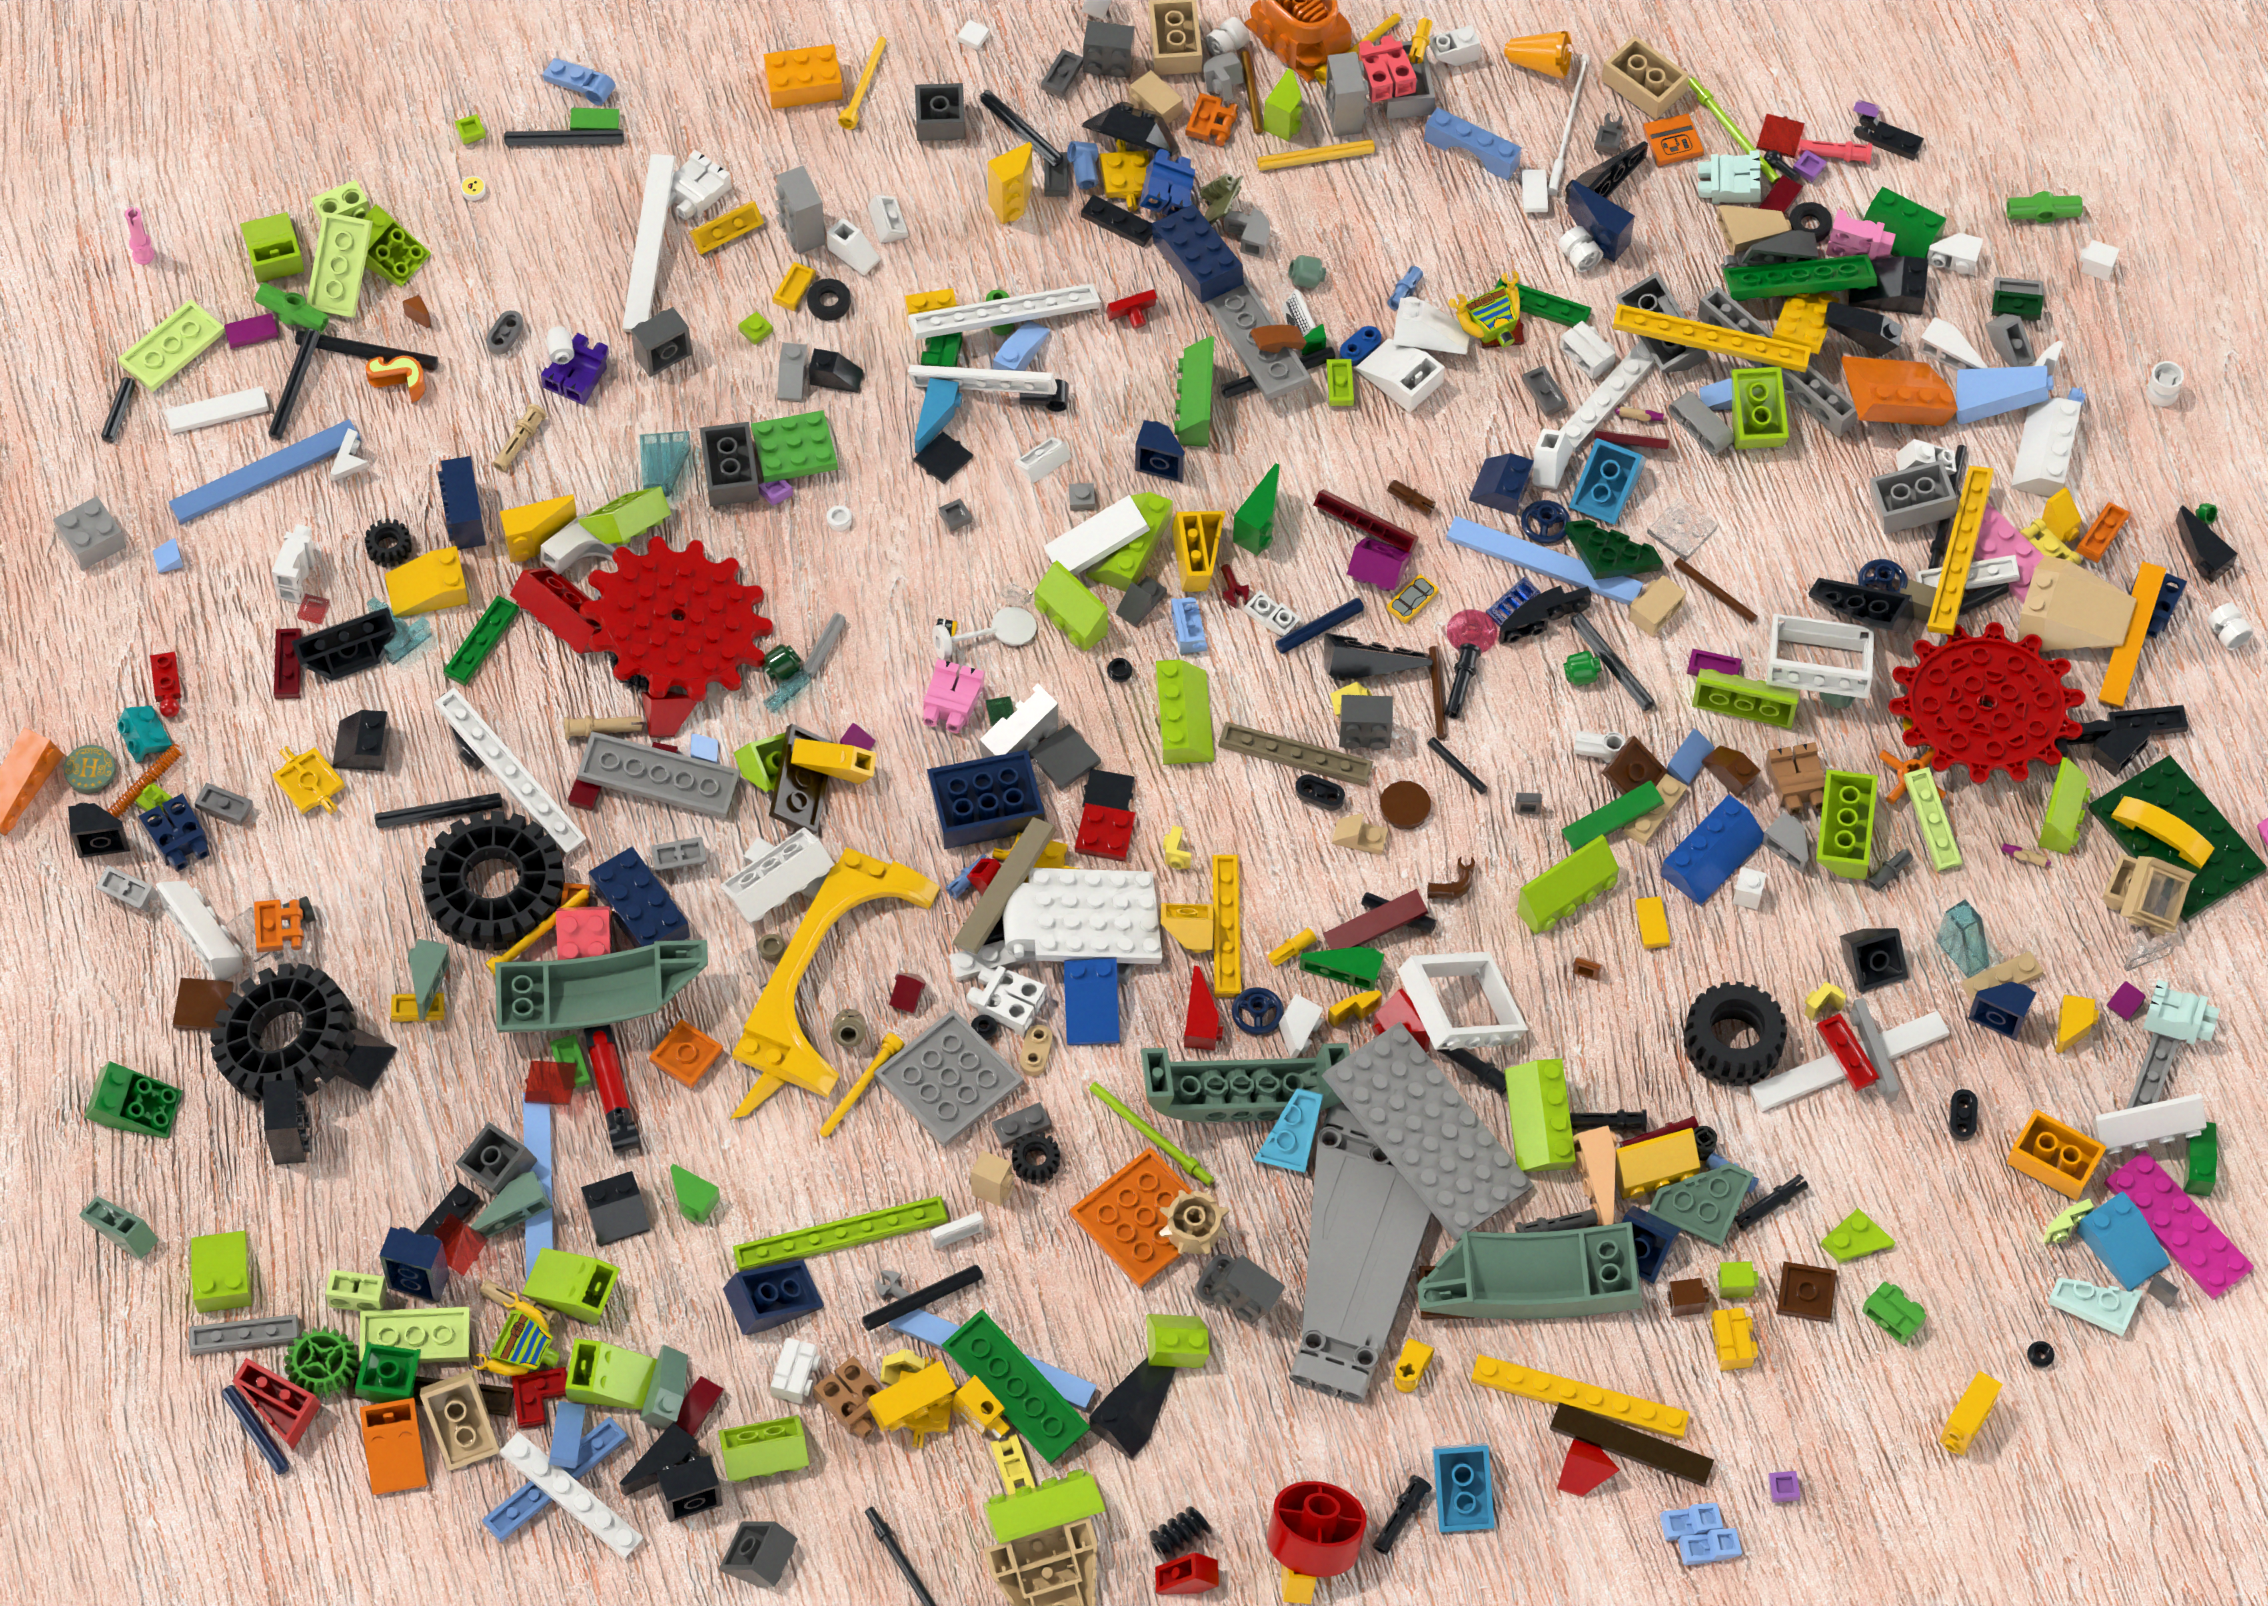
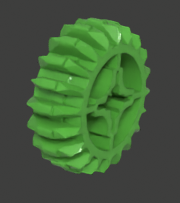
M324 1326L322 1332H318L317 1328L313 1327L312 1334L310 1335L303 1331L302 1340L294 1337L293 1342L295 1346H288L287 1352L289 1355L284 1357L285 1364H287L284 1370L289 1375L288 1381L310 1393L314 1392L318 1399L321 1393H325V1396L330 1398V1391L333 1390L340 1395L341 1385L348 1388V1379L356 1376L352 1368L358 1369L359 1365L356 1361L358 1353L354 1350V1343L348 1341L345 1333L339 1336V1331L336 1328L329 1333L328 1327ZM310 1351V1357L304 1361V1365L300 1366L303 1357ZM316 1356H318L320 1361L325 1363L326 1369L324 1368L323 1364H320V1362L317 1361ZM343 1358L341 1366L333 1374V1367L339 1363L338 1361ZM320 1376V1377H323V1378H321V1379H316V1378H313V1377Z

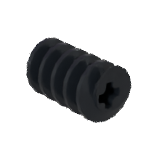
M1189 1506L1186 1508L1185 1513L1179 1512L1176 1515V1519H1168L1167 1525H1159L1158 1531L1151 1530L1149 1538L1157 1556L1162 1562L1167 1563L1166 1553L1175 1558V1547L1184 1552L1183 1542L1186 1541L1190 1546H1193L1192 1536L1195 1535L1199 1540H1202L1203 1535L1201 1531L1205 1530L1208 1534H1211L1212 1530L1204 1516L1194 1507Z

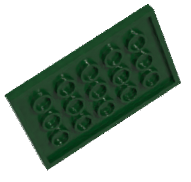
M2168 755L2093 801L2088 807L2090 812L2128 856L2138 859L2139 856L2155 857L2196 874L2190 882L2180 913V917L2185 923L2261 876L2268 868L2171 755ZM2123 797H2132L2157 806L2179 818L2201 834L2214 847V851L2203 867L2200 869L2179 857V850L2138 826L2132 830L2113 819L2111 815ZM2169 877L2161 893L2167 902L2174 883V879Z

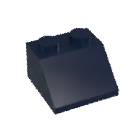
M1144 420L1135 444V471L1183 483L1185 451L1169 426L1163 425L1158 421Z
M1512 453L1486 458L1469 501L1516 516L1532 478L1534 460Z
M2008 982L1977 991L1968 1019L2016 1041L2029 1016L2037 992L2032 991L2024 984H2017L2015 982Z
M1633 1205L1625 1214L1622 1223L1632 1222L1639 1275L1641 1278L1654 1284L1672 1252L1681 1228Z

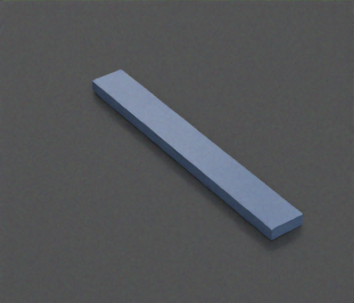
M350 419L168 501L170 508L181 525L338 453L348 428L354 431L356 429ZM357 433V440L361 442V438Z

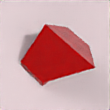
M649 691L642 692L641 696L649 737H675V734L698 702L692 701L688 695L668 691L666 696L660 699L652 697Z
M1573 1439L1557 1489L1583 1497L1620 1469L1600 1447Z

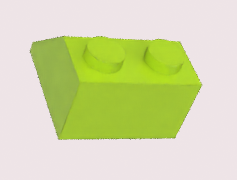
M1290 68L1287 69L1265 101L1263 130L1288 142L1294 134L1297 135L1302 127L1300 120L1303 113V107H1301L1302 95L1294 72Z
M1146 1315L1149 1366L1203 1367L1209 1356L1208 1329L1200 1316Z

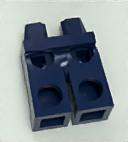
M2168 573L2165 574L2146 632L2147 636L2157 638L2161 631L2165 632L2167 624L2184 593L2187 584L2186 580ZM2135 579V581H2134V584H2133V586H2132V589H2131L2129 595L2132 594V591H2133V588H2134L2136 579ZM2167 583H2174L2178 586V588L2170 586Z
M183 793L162 803L164 813L158 805L138 816L141 828L154 844L166 866L170 864L176 872L187 867L188 862L185 856L194 853L197 860H202L210 855L206 834ZM176 804H181V805H179V806H177V807H175V808L172 809V807H173L174 805H176ZM153 816H158V817H156V818H154V819L148 821L151 817H153Z

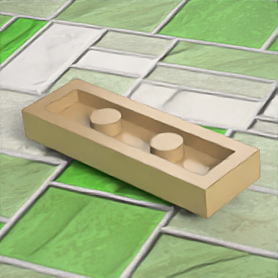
M1665 774L1656 786L1664 800V804L1630 822L1624 828L1623 834L1643 846L1648 844L1687 792L1686 785L1668 774Z
M2028 951L1962 981L1961 986L1973 1004L1977 991L2008 982L2026 984L2041 977L2044 971L2031 951Z

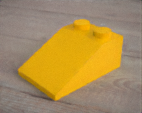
M574 494L499 511L510 562H522L536 557L541 553V545L577 518Z
M457 546L430 551L385 573L394 619L469 604Z

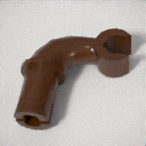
M1471 856L1470 865L1466 867L1461 863L1462 858L1458 859L1457 873L1460 875V878L1457 882H1428L1427 899H1450L1453 902L1455 899L1465 895L1472 886V875L1475 868L1473 857Z

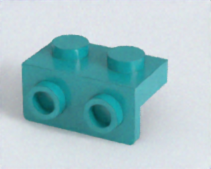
M152 705L124 709L117 722V728L136 763L142 762L147 753L166 752L172 746Z

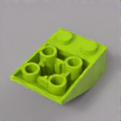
M375 204L363 218L373 221L365 267L401 288L429 257L431 252L380 206Z
M288 212L240 223L256 283L305 272Z
M542 1247L521 1296L597 1326L621 1268L597 1258Z
M575 1338L565 1387L567 1400L642 1410L657 1359L602 1341Z

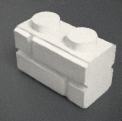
M1581 321L1573 329H1569L1561 336L1559 348L1591 379L1594 380L1602 372L1607 371L1614 365L1616 355L1614 347L1609 342L1605 343L1593 326H1588L1585 322Z
M791 1338L785 1339L770 1386L771 1396L798 1404L803 1403L805 1396H810L813 1388V1380H810L813 1371L818 1372L821 1363V1356L818 1355L816 1345Z

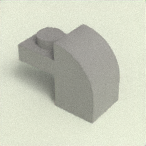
M1231 51L1209 59L1204 65L1203 70L1207 93L1215 91L1216 94L1219 93L1224 102L1233 99L1232 86L1243 83L1241 62L1235 53Z
M1254 208L1250 216L1240 211L1231 210L1224 217L1223 231L1242 236L1240 253L1264 259L1269 246L1270 224L1267 217Z

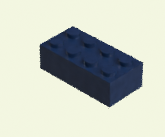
M1194 204L1152 223L1154 245L1201 304L1244 284L1243 264Z
M633 846L588 872L590 887L604 906H610L613 919L635 949L652 945L654 941H681L690 937L687 920Z

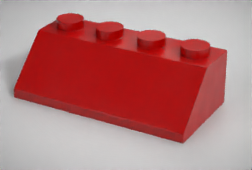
M549 567L523 570L510 593V596L517 601V605L531 612L538 622L547 625L553 630L552 633L556 637L564 639L569 643L573 651L579 654L594 652L589 648L588 641L590 637L601 632V626L597 621L583 618L579 612L580 606L584 602L593 600L561 574L557 575Z

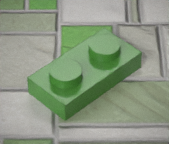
M575 1034L550 1041V1047L564 1090L568 1091L591 1084Z

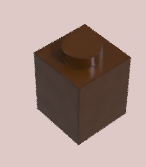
M1702 1278L1669 1282L1667 1296L1672 1317L1704 1313L1706 1303H1709V1291L1707 1287H1703Z

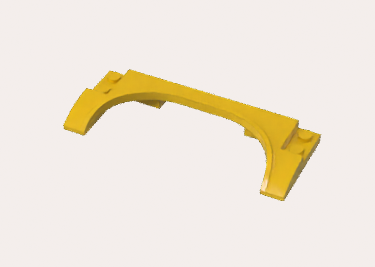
M848 847L844 850L838 863L835 862V865L832 866L744 1025V1033L732 1053V1059L827 1098L839 1079V1073L822 1059L809 1044L798 1025L794 1009L797 987L810 961L832 924L837 922L839 917L851 908L876 898L898 897L930 910L940 891V887L933 881L903 864L893 861L890 865Z

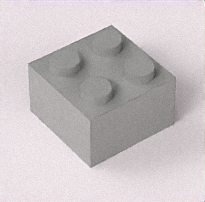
M98 496L53 519L57 535L81 571L126 548L122 531Z

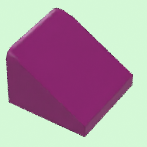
M855 723L850 725L840 740V744L852 745L869 751L876 742L875 739Z
M2125 981L2106 1006L2128 1021L2143 1005L2146 996L2129 982Z

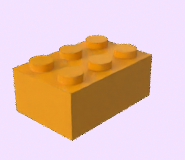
M835 44L763 54L772 109L843 99L842 80Z
M2035 1108L2013 1145L2006 1163L2078 1201L2102 1161L2107 1146Z

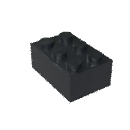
M296 1079L263 1082L264 1132L274 1165L306 1162V1152H311L310 1136L307 1133V1128H310V1114L307 1112L303 1089H298Z

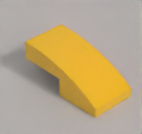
M1379 990L1369 991L1340 1001L1329 1008L1327 1021L1335 1028L1354 1013L1360 1020L1364 1019L1381 1006L1382 993Z

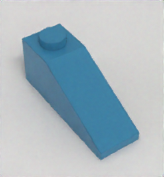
M929 379L914 439L915 453H920L951 421L955 415L956 407H961L963 393L959 392V382Z

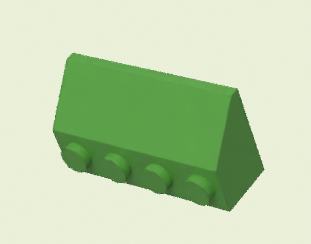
M1209 336L1184 348V358H1179L1178 373H1183L1182 379H1177V394H1181V400L1176 399L1175 414L1180 415V421L1175 420L1174 435H1179L1180 445L1205 447L1209 445L1214 336Z

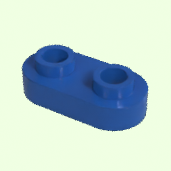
M1373 326L1362 327L1341 345L1340 359H1351L1352 366L1359 365L1381 345V332Z

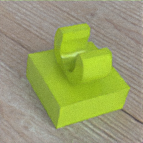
M152 783L141 792L142 794L135 802L145 812L158 805L164 812L162 803L172 799V797Z

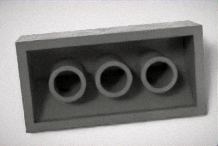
M1655 272L1615 297L1618 303L1687 319L1658 272ZM1639 335L1662 373L1690 370L1709 358L1707 350Z

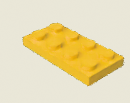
M1800 293L1788 296L1774 329L1772 339L1811 347L1810 352L1819 355L1829 326L1824 324L1827 304L1831 301L1838 303L1839 298L1833 297L1828 293Z

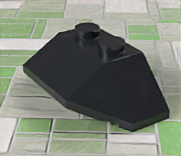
M1128 102L1117 103L1083 122L1082 125L1083 128L1156 152L1159 149L1169 151L1170 157L1179 150L1162 117L1156 116V112L1143 109L1141 111L1135 109L1134 105Z
M386 607L310 633L291 641L300 666L333 681L380 664L397 630L389 608Z

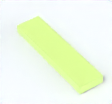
M1927 767L1904 774L1903 778L1936 872L1960 866L1962 860L1930 768Z

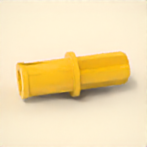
M1426 17L1419 20L1416 33L1411 38L1412 46L1408 59L1414 64L1416 58H1418L1417 64L1423 62L1425 49L1430 44L1429 35L1433 22Z
M1307 927L1292 939H1285L1284 944L1270 952L1267 956L1269 962L1277 967L1292 956L1297 957L1301 950L1315 943L1317 938L1314 932Z

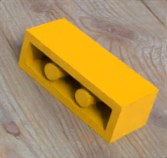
M940 1360L872 1395L866 1404L880 1430L883 1432L890 1429L893 1432L905 1425L904 1420L912 1416L918 1419L929 1412L928 1408L937 1404L941 1407L952 1401V1396L957 1388L943 1362Z

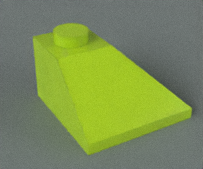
M785 733L750 742L733 752L742 776L765 792L774 790Z

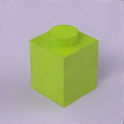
M1752 1261L1720 1262L1717 1272L1720 1298L1752 1297L1754 1287H1758L1759 1284L1758 1271H1753Z

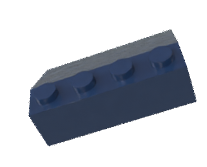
M1028 749L927 769L944 850L1015 836L1018 832H1024L1033 817L1045 821V813Z

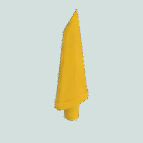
M763 1072L729 1120L748 1115L787 1081Z

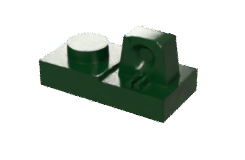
M1995 290L1991 316H2001L2005 313L2020 316L2023 321L2036 322L2041 320L2044 295Z

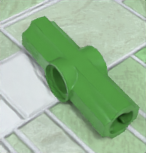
M2042 191L2036 193L2033 197L2008 198L2006 213L2009 219H2035L2039 223H2050L2056 218L2081 217L2083 202L2080 195L2054 196L2049 191Z
M264 282L255 295L254 300L256 303L278 313L279 319L285 324H299L307 329L317 330L319 334H322L328 325L330 317L306 304L305 298L298 293H285Z

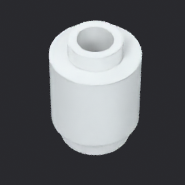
M556 326L551 328L546 337L550 360L557 364H566L574 357L571 335L565 327Z

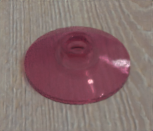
M1468 609L1460 611L1450 619L1447 625V638L1450 644L1458 651L1461 644L1470 643L1480 647L1483 653L1490 649L1496 641L1497 627L1495 622L1488 614L1479 610ZM1469 626H1474L1476 629H1470Z

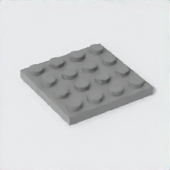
M954 1009L874 1072V1077L944 1148L1024 1084V1079Z

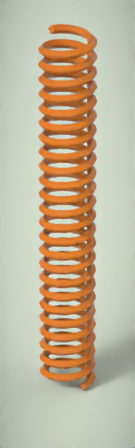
M172 744L167 749V752H164V755H161V758H158L153 763V766H150V769H147V772H144L136 780V783H133V786H130V789L128 788L122 794V797H119V800H116V803H113L107 809V812L116 818H120L123 812L129 810V807H132V804H135L134 801L142 794L141 792L148 785L160 779V776H163L162 773H165V770H168V767L174 765V762H177L176 759L182 756V753L174 747L179 748L180 746Z

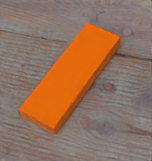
M2108 502L2077 546L2075 552L2098 563L2129 519L2131 512Z

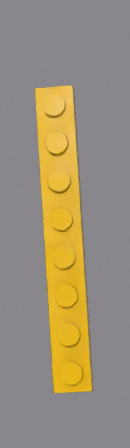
M1617 304L1612 329L1804 373H1806L1811 347L1622 304Z
M1970 465L1968 467L1927 625L1928 632L1949 635L1954 633L1994 477V468Z
M1478 1354L1471 1378V1383L1558 1406L1560 1402L1606 1420L1679 1440L1683 1439L1689 1412L1480 1354Z

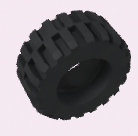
M1736 981L1735 985H1730V982H1723L1719 988L1713 985L1707 988L1706 994L1701 993L1696 998L1695 1003L1689 1009L1683 1041L1684 1047L1687 1048V1057L1690 1061L1695 1060L1694 1068L1698 1072L1703 1070L1706 1072V1078L1711 1081L1713 1078L1719 1080V1084L1727 1085V1082L1734 1083V1086H1742L1743 1082L1746 1081L1749 1085L1756 1083L1758 1076L1764 1079L1770 1074L1771 1070L1776 1068L1782 1056L1787 1037L1786 1017L1784 1013H1780L1781 1006L1779 1003L1771 1001L1772 995L1767 991L1762 993L1758 991L1759 987L1751 984V987L1744 986V982ZM1726 1019L1741 1020L1753 1027L1760 1040L1748 1048H1731L1715 1038L1711 1027L1717 1022Z

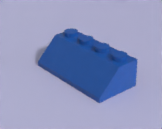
M1728 794L1663 861L1660 876L1701 907L1762 844L1764 832L1751 811Z

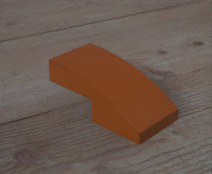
M1267 325L1250 331L1259 350L1278 353L1282 347L1302 350L1307 344L1298 326Z

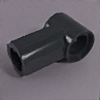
M1055 379L1057 385L1056 394L1020 393L1019 403L1020 405L1046 406L1048 410L1054 412L1064 411L1068 406L1069 384L1064 380Z

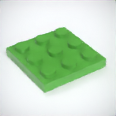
M824 410L751 423V431L764 483L838 470L837 459Z

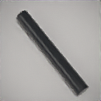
M1435 737L1428 741L1427 745L1478 793L1482 795L1486 792L1488 787Z

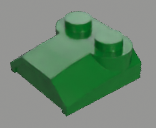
M367 1342L355 1386L356 1394L366 1401L376 1403L413 1398V1387L421 1349L413 1350Z

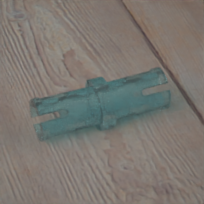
M800 669L787 682H782L779 688L763 701L765 707L771 713H775L788 700L792 701L796 698L795 695L811 682L810 676Z

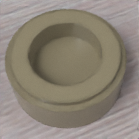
M776 934L763 936L758 943L760 956L766 961L780 959L785 952L783 939Z

